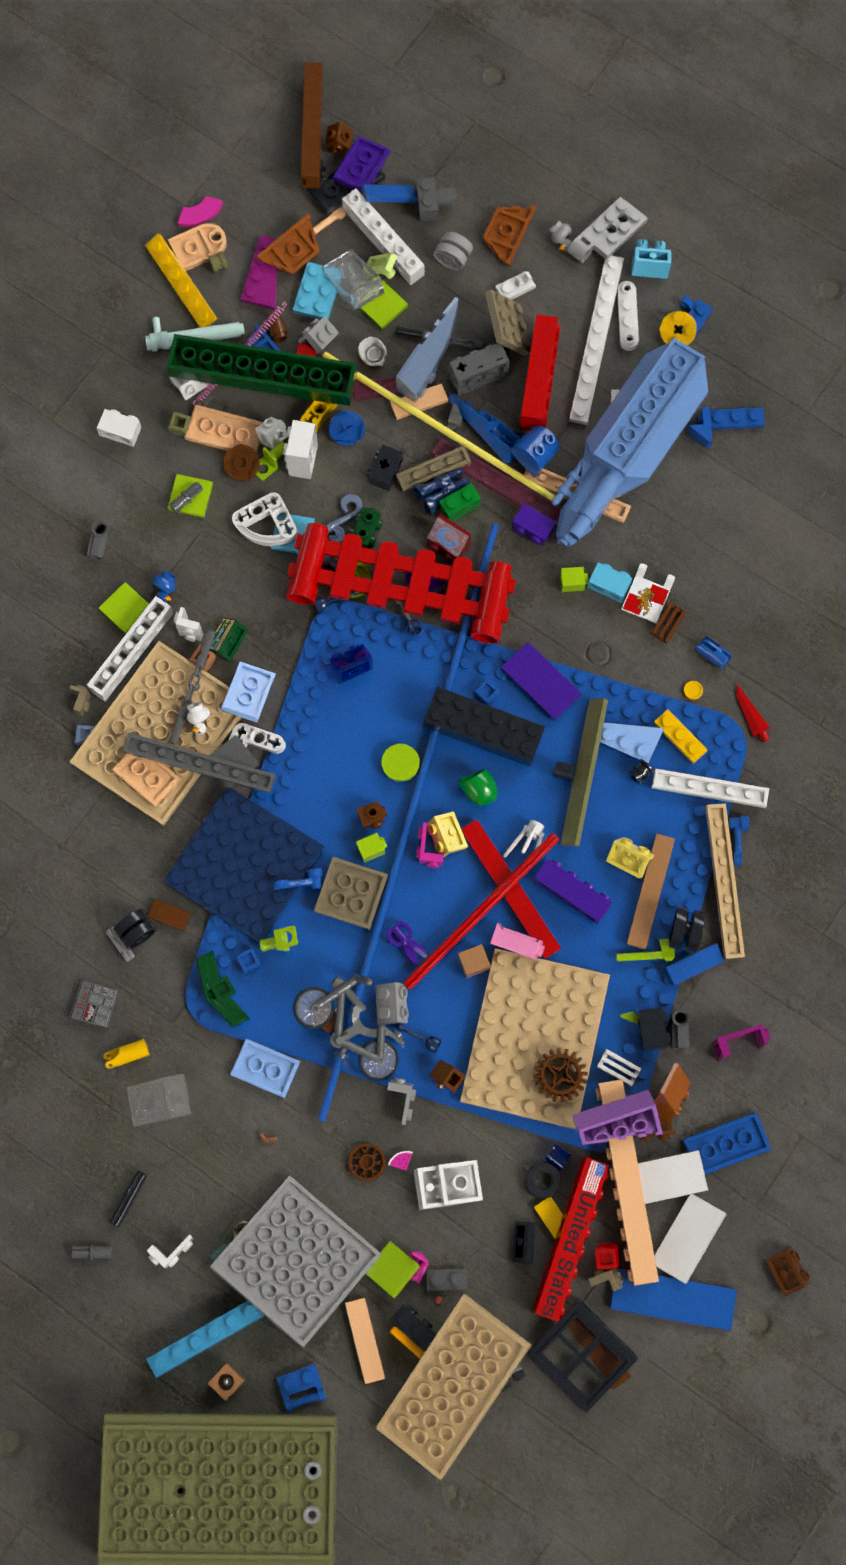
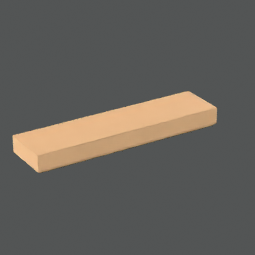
M365 1298L345 1303L365 1384L385 1379Z

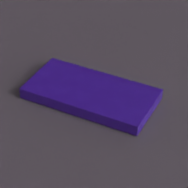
M529 642L501 667L554 721L582 695Z

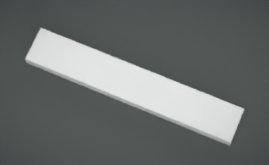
M661 769L654 770L652 789L761 808L767 807L769 788Z

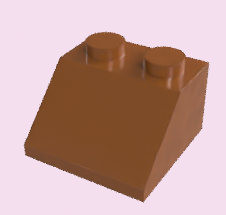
M676 1062L664 1079L654 1099L658 1116L669 1122L674 1116H679L683 1108L680 1103L681 1101L685 1102L690 1094V1091L687 1089L691 1082Z

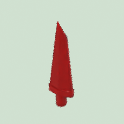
M737 683L736 697L749 725L753 737L759 735L763 743L767 742L770 738L766 731L770 729V726Z

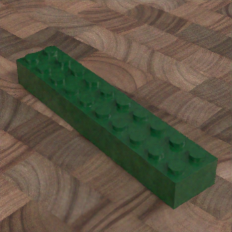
M174 334L167 364L169 377L351 406L357 376V365L352 362Z

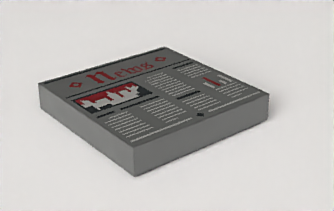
M81 980L70 1018L108 1029L120 991Z

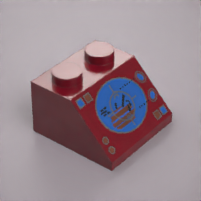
M439 514L427 537V545L432 551L443 554L447 561L453 562L455 558L463 557L470 548L471 533Z

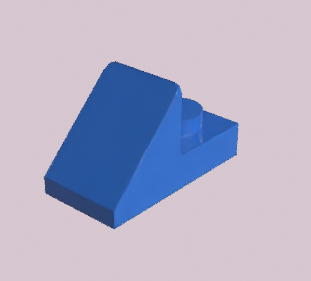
M702 407L700 414L697 415L698 425H689L687 433L707 449L712 444L710 408Z

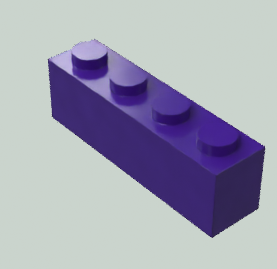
M547 859L534 877V882L598 925L611 907L612 902H610V898L602 892L599 894L594 891V887L588 882L583 883L578 880V876L572 871L566 872L556 860L550 861Z

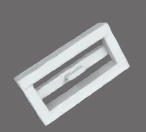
M607 1049L597 1065V1068L618 1080L623 1079V1082L631 1087L641 1070L640 1067ZM607 1056H610L611 1058L617 1060L618 1062H620V1063L626 1065L627 1067H629V1068L635 1070V1073H632L631 1071H629V1070L625 1069L624 1067H622V1066L616 1064L615 1062H613V1061L607 1059L606 1057H607ZM605 1062L632 1077L631 1080L607 1068L603 1063Z

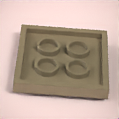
M492 289L486 291L485 295L496 342L524 356L530 354L531 343L527 337V326L523 320L521 305Z
M332 857L314 913L370 930L388 874Z

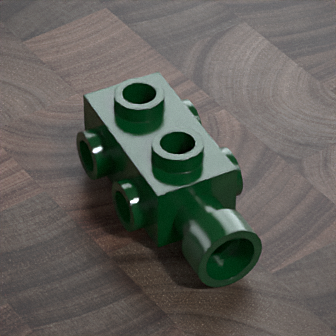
M363 507L362 512H358L355 523L357 524L355 529L352 528L349 534L361 537L362 547L369 549V547L374 546L377 538L374 536L376 530H381L383 521L378 510L371 507Z

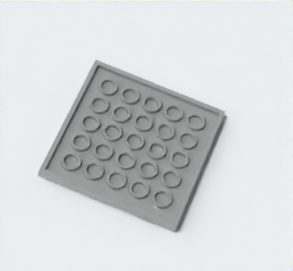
M289 1176L213 1262L210 1269L301 1348H304L380 1257L381 1253Z

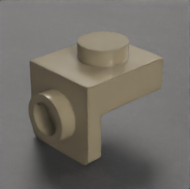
M70 685L71 693L78 695L73 710L76 715L83 717L84 712L89 710L91 695L87 688L82 685Z
M605 1269L593 1272L594 1277L589 1278L591 1287L609 1280L613 1291L623 1288V1278L616 1269L607 1272Z

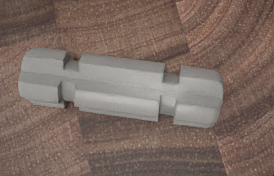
M114 926L109 928L106 934L112 939L111 941L127 962L135 957L134 953L123 944V938L118 937L114 931Z

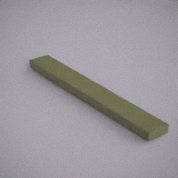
M605 698L589 700L560 843L564 847H579L608 704V700Z

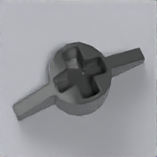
M457 404L452 406L447 428L452 431L462 424V416Z

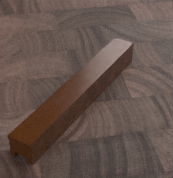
M323 62L305 63L301 159L302 188L320 189Z

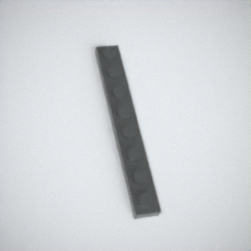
M128 733L122 750L123 753L271 794L276 774L131 733Z

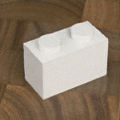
M104 409L97 426L99 436L134 447L141 430L138 418L132 415H122L119 411L113 409Z

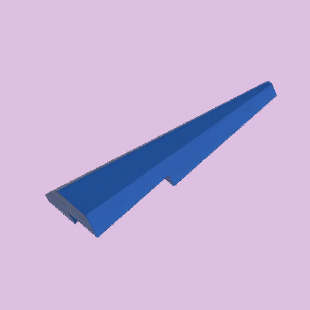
M451 393L448 401L452 405L457 404L460 414L505 463L516 462L517 458L509 450L521 438V432L518 430L512 431L503 421L484 410H475L471 407L472 403L468 401L464 403L455 393Z

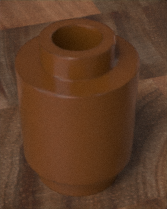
M274 314L277 319L272 316L275 322L270 319L273 324L267 321L270 326L266 324V327L274 343H279L287 339L288 332L282 316Z

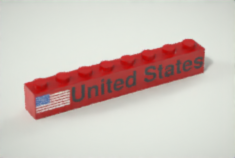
M587 1157L581 1159L531 1313L557 1322L559 1318L563 1317L565 1312L563 1305L565 1299H568L572 1289L570 1284L578 1272L576 1267L578 1259L581 1260L584 1254V1248L582 1247L584 1241L590 1235V1222L595 1219L597 1214L595 1207L597 1201H600L602 1198L603 1190L601 1189L603 1183L609 1177V1165Z

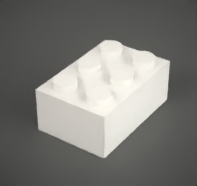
M293 420L292 426H289L287 431V437H289L288 444L285 443L283 450L286 469H288L289 476L311 479L318 447L316 426L314 423Z

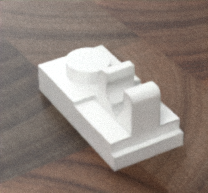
M526 271L495 286L497 293L511 300L536 288L531 275Z

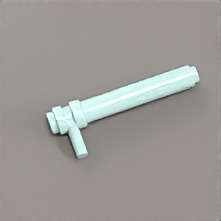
M159 317L152 318L154 333H149L148 336H145L147 350L154 352L162 348L163 350L170 349L174 334L221 340L241 337L245 332L243 323L239 324V322L175 332H161Z

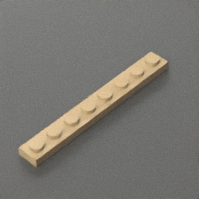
M726 804L706 805L724 959L744 958L745 953Z

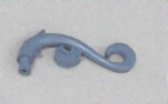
M348 494L341 499L340 507L344 513H348L346 506L349 503H354L356 509L354 512L326 525L329 529L328 535L332 532L335 533L334 536H329L330 541L342 543L345 531L340 525L357 516L358 512H361L362 501L357 495ZM324 555L323 564L336 569L338 562L332 556Z

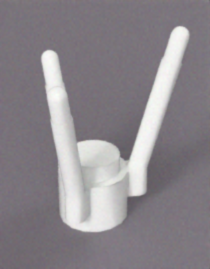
M530 820L529 825L524 826L522 832L510 845L503 857L506 858L525 834L528 838L521 852L523 854L526 852L531 840L537 839V848L544 836L542 832L544 826L537 821Z

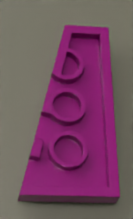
M260 235L241 296L242 303L271 310L276 309L277 269L257 260L256 257L277 239Z

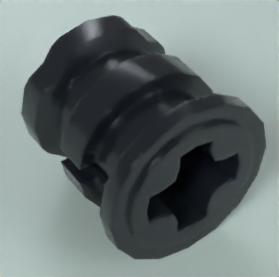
M643 759L639 760V765L633 767V771L628 772L630 778L638 785L642 784L643 779L646 780L649 773H654L651 766Z

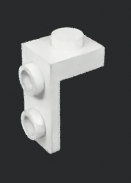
M188 1235L168 1258L156 1246L152 1245L147 1250L150 1254L148 1258L155 1265L160 1263L164 1268L168 1266L173 1267L179 1260L177 1256L182 1251L187 1252L193 1245L191 1241L194 1238Z

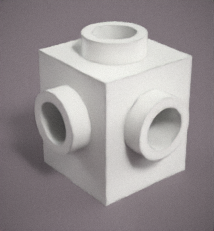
M273 417L266 419L255 429L260 443L271 449L287 438L286 425L282 420Z

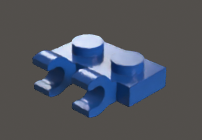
M685 295L679 306L688 310L689 314L695 319L697 336L712 313L713 308L699 299L694 303L690 297ZM680 325L679 330H678V331H680V332H682V328H683L682 325Z

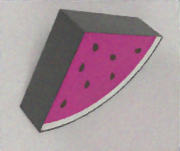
M413 1151L396 1153L389 1160L388 1165L407 1171Z

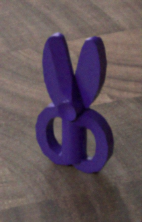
M397 922L394 927L388 929V941L396 947L404 945V950L409 960L418 965L419 960L415 952L424 958L427 957V953L418 942L410 940L412 937L411 927L405 922ZM400 926L404 927L408 931V936H406L402 932V930L399 928ZM393 932L401 942L394 941L391 933Z

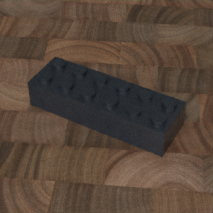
M438 686L422 726L529 767L533 762L545 729L543 725Z

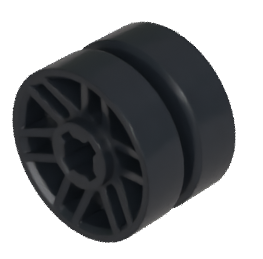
M143 909L130 913L114 927V931L119 938H123L122 942L128 950L138 947L157 931L151 920L147 921L149 917Z

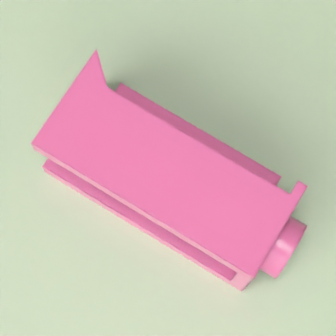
M497 923L490 944L536 960L538 956H542L545 948L542 945L544 941H538V939L504 928L500 923Z

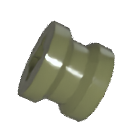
M222 251L218 252L215 256H208L214 273H217L219 269L228 268Z

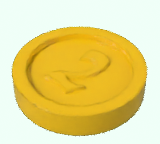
M689 681L686 683L684 695L688 699L696 700L701 697L703 688L699 682Z

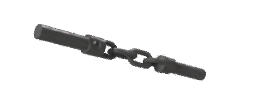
M208 630L200 655L195 662L197 667L191 675L187 695L182 700L179 708L178 718L169 741L171 744H177L184 721L187 719L189 711L187 707H184V703L186 701L189 702V705L192 704L194 690L198 687L201 679V670L206 666V658L215 636L214 631ZM194 676L198 678L195 686L191 685Z

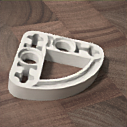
M269 493L237 510L232 515V521L238 531L245 538L259 545L279 546L294 541L299 533L278 493ZM275 499L277 504L273 505L271 500ZM262 507L260 514H253L254 508ZM280 513L286 514V518L283 521L277 520V516ZM271 515L281 534L272 536L260 535L249 530L247 527ZM242 516L244 521L240 522L239 517ZM287 524L292 532L291 535H288L285 528Z

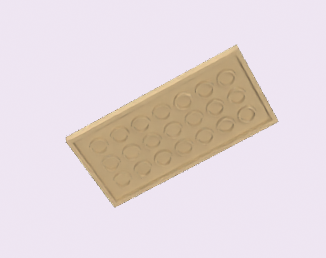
M464 1294L376 1429L438 1479H443L531 1344Z

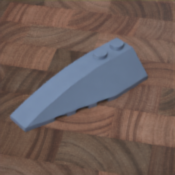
M455 297L442 314L443 319L437 320L434 323L432 333L427 332L424 336L423 344L416 346L396 376L397 392L414 402L419 397L422 398L424 396L428 383L431 384L436 377L435 373L444 358L454 330L458 311V298Z

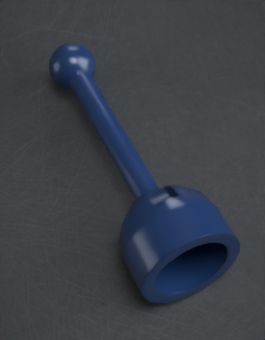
M351 591L350 595H357L359 592ZM324 597L317 598L315 604L319 614L328 609L329 603L340 599L332 598L327 600Z
M402 1023L396 1025L398 1031L403 1030L424 1041L426 1048L434 1054L439 1049L442 1039L435 1036L425 1038L405 1028Z

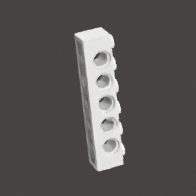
M357 189L342 198L343 209L379 251L382 254L393 253L397 256L393 266L410 285L425 275L424 264L371 204L366 202Z
M155 596L89 681L87 686L90 692L103 701L109 698L173 615L170 605Z

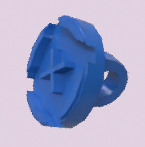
M341 411L330 419L328 424L329 435L337 444L353 445L356 441H360L363 438L365 423L357 413Z

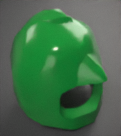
M486 768L458 780L459 786L468 796L470 803H475L478 806L491 805L498 796L496 782Z

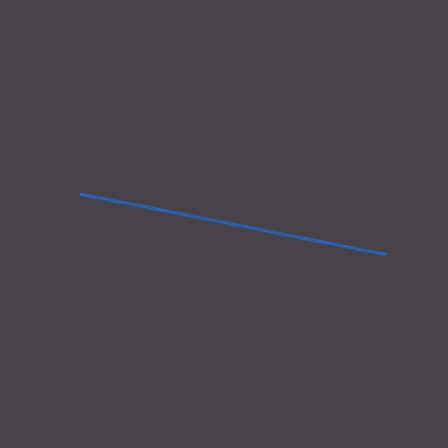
M497 524L491 525L478 572H486L499 528ZM473 587L470 597L471 601L477 602L481 588ZM465 615L444 686V689L449 691L452 689L472 616ZM431 730L360 974L368 977L438 737V732ZM359 982L356 986L355 995L361 1001L365 984ZM351 1003L344 1030L353 1025L351 1021L353 1003ZM338 1056L335 1058L318 1116V1121L324 1123L343 1059Z

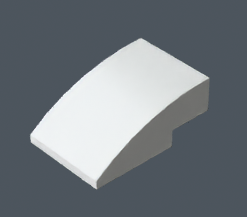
M477 1160L413 1170L419 1210L483 1200Z

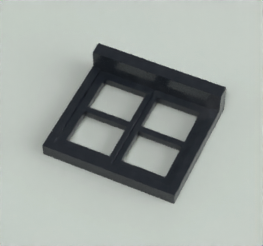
M580 1298L528 1352L586 1413L638 1360V1356ZM576 1317L596 1336L581 1353L561 1334ZM557 1337L577 1355L563 1372L543 1353ZM601 1342L621 1361L606 1378L586 1359ZM582 1362L602 1380L587 1397L567 1378Z

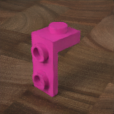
M423 822V828L419 827L418 839L422 840L421 847L417 846L416 858H420V864H426L429 868H438L443 866V854L425 853L427 823Z

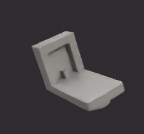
M394 1077V1080L389 1081L387 1090L407 1094L401 1124L406 1125L407 1121H411L413 1109L409 1108L410 1102L415 1100L416 1090L413 1089L414 1084L406 1083V1079Z

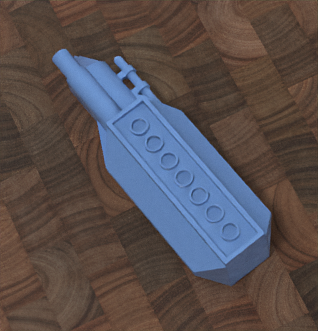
M675 338L671 342L644 355L587 437L584 456L575 469L570 471L567 476L568 479L563 486L559 487L557 495L552 500V504L557 506L563 497L567 496L569 498L560 511L556 532L559 545L569 547L592 531L612 500L649 481L708 394L704 355ZM574 482H578L579 484L574 492H571L569 490Z

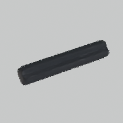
M141 1171L136 1172L110 1220L112 1225L116 1227L121 1226L147 1178L145 1173Z

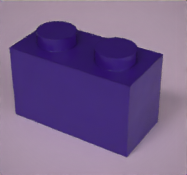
M523 504L512 521V528L517 534L525 535L534 544H541L543 546L556 526V521L526 504Z

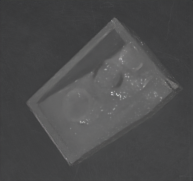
M352 249L321 267L340 296L354 311L384 294L380 276Z

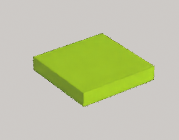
M382 280L357 303V307L383 330L408 307V303Z
M177 474L169 504L181 495V491H186L192 484L198 482L203 487V490L191 500L192 503L185 505L179 513L204 518L213 482ZM168 504V510L173 511L170 505Z
M125 582L99 607V610L127 634L149 603Z
M390 1241L381 1251L380 1257L366 1272V1275L395 1298L420 1266Z

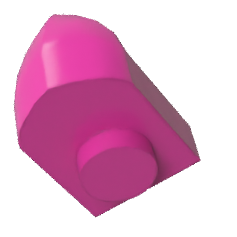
M412 1251L408 1255L420 1268L410 1280L419 1284L429 1265V1261L422 1252Z

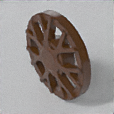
M364 1143L352 1150L348 1164L351 1173L357 1179L373 1181L383 1173L386 1159L383 1151L378 1146ZM368 1147L375 1148L372 1155L367 1154ZM360 1148L364 1152V1155L361 1157L356 1153ZM381 1154L382 1160L375 1162L374 1156ZM352 1158L359 1159V1165H352ZM375 1164L382 1167L380 1172L373 1169ZM359 1167L364 1170L360 1176L355 1173ZM371 1170L373 1177L366 1178V1171Z

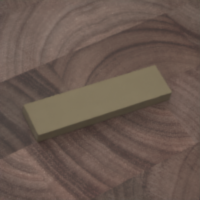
M463 445L396 474L403 492L413 489V486L416 484L427 483L434 480L437 476H442L469 465L471 460Z

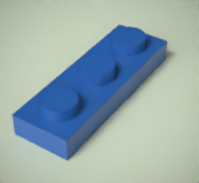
M763 408L710 410L711 430L763 428L765 426Z

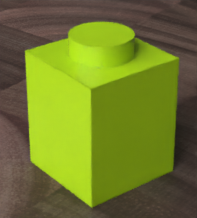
M584 567L561 568L562 592L584 591L585 584H588V573H584Z
M378 833L356 841V846L364 863L385 854L384 848L387 845L384 838L379 837Z

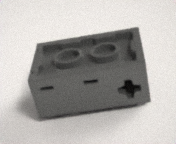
M491 343L482 350L471 351L468 355L456 357L449 362V378L457 396L508 377L509 359L503 346L499 343Z

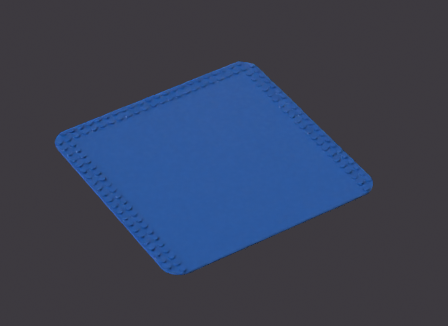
M352 601L333 603L329 605L325 612L318 613L312 621L274 730V734L283 738L286 747L279 754L267 751L261 768L262 771L276 774L271 794L254 790L250 800L325 846L311 868H322V886L332 857L386 873L389 877L431 734L430 729L422 727L437 686L444 689L460 633L418 621L423 628L422 632L416 636H410L406 629L408 623L406 617ZM467 636L451 692L485 704L474 694V691L487 678L501 691L489 706L543 725L545 729L530 767L438 733L368 973V977L372 979L373 983L370 986L365 985L361 997V1002L365 1005L366 1010L360 1012L359 1018L364 1027L368 1029L376 1028L375 985L394 982L403 984L497 888L467 840L468 847L466 849L449 853L443 857V866L429 868L426 864H420V858H416L417 846L421 847L422 839H418L419 827L423 828V822L428 823L434 816L450 812L455 813L461 829L478 820L510 871L513 872L535 850L537 839L531 840L526 852L523 854L521 851L528 838L525 834L506 858L503 855L522 832L524 826L529 825L530 820L537 821L544 826L542 831L544 836L541 843L551 833L556 834L559 841L518 883L561 947V950L545 960L610 975L581 1112L602 1105L601 1100L597 1101L595 1089H598L599 1083L618 1080L597 1068L606 1049L641 1068L632 1087L623 1082L626 1097L646 1091L649 1088L660 1050L642 1052L639 1025L621 1018L620 1015L634 1011L637 1016L638 1010L662 1007L663 1012L667 1014V1021L669 1020L679 983L672 985L665 967L687 957L688 952L684 949L685 939L681 948L675 950L673 961L651 959L618 962L616 955L621 953L661 951L659 939L670 938L677 906L688 908V921H690L694 910L701 911L713 870L705 806L726 804L728 817L732 802L652 789L654 773H649L646 780L643 779L642 784L638 785L630 778L628 772L633 771V767L640 764L639 759L600 743L579 847H564L560 843L575 770L572 781L553 777L556 762L560 761L575 765L576 769L589 700L598 698L608 700L604 723L657 728L653 724L654 721L668 709L707 749V752L692 764L662 733L648 763L653 770L661 769L738 783L746 757V739L740 726L732 718L721 712L549 661L582 693L554 721L501 669L517 652L516 650L496 644L482 643ZM278 741L277 743L270 742L274 748L281 745ZM396 744H406L417 752L420 759L419 770L411 780L395 782L385 775L382 768V756L389 747ZM486 768L496 782L498 796L491 805L478 806L468 801L469 798L459 786L458 780ZM379 801L380 806L384 805L388 815L385 817L386 823H383L381 828L375 830L370 828L364 831L357 814V809ZM427 826L425 853L439 854L435 849V843L428 832ZM378 833L379 837H383L386 842L385 854L364 863L356 846V841ZM660 834L674 838L675 842L646 950L626 944L647 867L643 877L639 879L606 862L614 841L617 839L628 838L633 841L634 845L646 847L651 853L655 836ZM547 859L550 861L556 860L566 872L572 871L578 876V880L583 883L588 882L594 887V891L599 894L602 892L610 898V902H612L611 907L598 925L534 882V877ZM311 886L299 887L265 938L274 937L273 930L295 926L298 945L289 947L290 951L288 952L277 950V948L265 952L262 951L260 943L211 913L195 959L213 950L220 979L225 976L228 977L237 993L231 996V998L250 1017V1020L232 1028L219 1012L207 1002L203 995L196 960L186 985V1003L191 1015L199 1024L209 1030L243 1041L248 1039L272 1050L332 1069L336 1058L334 1051L338 1050V1048L331 1045L330 1036L321 1028L309 1029L300 1025L293 1013V1003L296 996L305 988L320 987L330 992L334 989L330 986V983L336 976L340 977L343 981H347L353 974L361 973L385 887L370 930L314 913L321 889L311 890ZM504 897L411 990L406 987L409 1015L408 1023L403 1025L405 1028L425 1038L435 1036L442 1039L441 1045L435 1054L426 1048L424 1041L403 1030L398 1031L396 1029L398 1023L384 1025L391 1032L395 1029L402 1034L403 1038L401 1040L405 1042L403 1045H400L390 1036H385V1040L394 1045L399 1056L397 1069L389 1078L381 1081L367 1078L359 1068V1055L348 1049L345 1052L346 1058L343 1059L340 1072L387 1087L389 1081L394 1080V1077L406 1079V1083L414 1084L413 1089L416 1090V1096L588 1151L606 1152V1148H609L608 1142L582 1145L576 1129L460 1103L490 970L466 979L458 959V953L482 944L491 966L495 948L513 952L490 944L497 923H500L504 928L529 936ZM397 922H405L411 927L412 937L410 940L418 942L427 953V957L424 958L415 952L419 960L418 965L409 960L405 953L404 945L396 947L388 941V929L394 927ZM400 926L399 928L402 930V932L406 936H408V931L404 927ZM286 932L288 942H290L292 939V934L290 932ZM392 932L391 936L393 940L396 942H401ZM253 947L262 965L244 974L235 956ZM357 984L354 985L353 987H351V990H352L354 993H355ZM309 991L301 996L297 1004V1012L303 1022L316 1025L311 1020L313 1017L311 1013L313 1011H309L308 1005L324 996L323 993ZM346 995L342 1031H344L352 1003ZM337 998L333 1000L335 1008L337 1004ZM358 1033L350 1038L349 1041L363 1047L367 1042L374 1040L375 1037H366ZM374 1044L370 1045L367 1050L374 1053ZM384 1044L383 1064H377L362 1057L365 1071L375 1077L388 1074L395 1062L394 1053L386 1044ZM607 1056V1057H606L607 1059H609V1060L615 1062L616 1064H618V1065L624 1067L625 1069L631 1071L632 1073H635V1070H633V1069L627 1067L626 1065H624V1064L618 1062L617 1060L611 1058L610 1056ZM439 1060L454 1066L465 1075L455 1093L446 1088L444 1090L439 1089L433 1084L435 1080L429 1076ZM605 1062L603 1063L607 1068L631 1080L632 1077Z

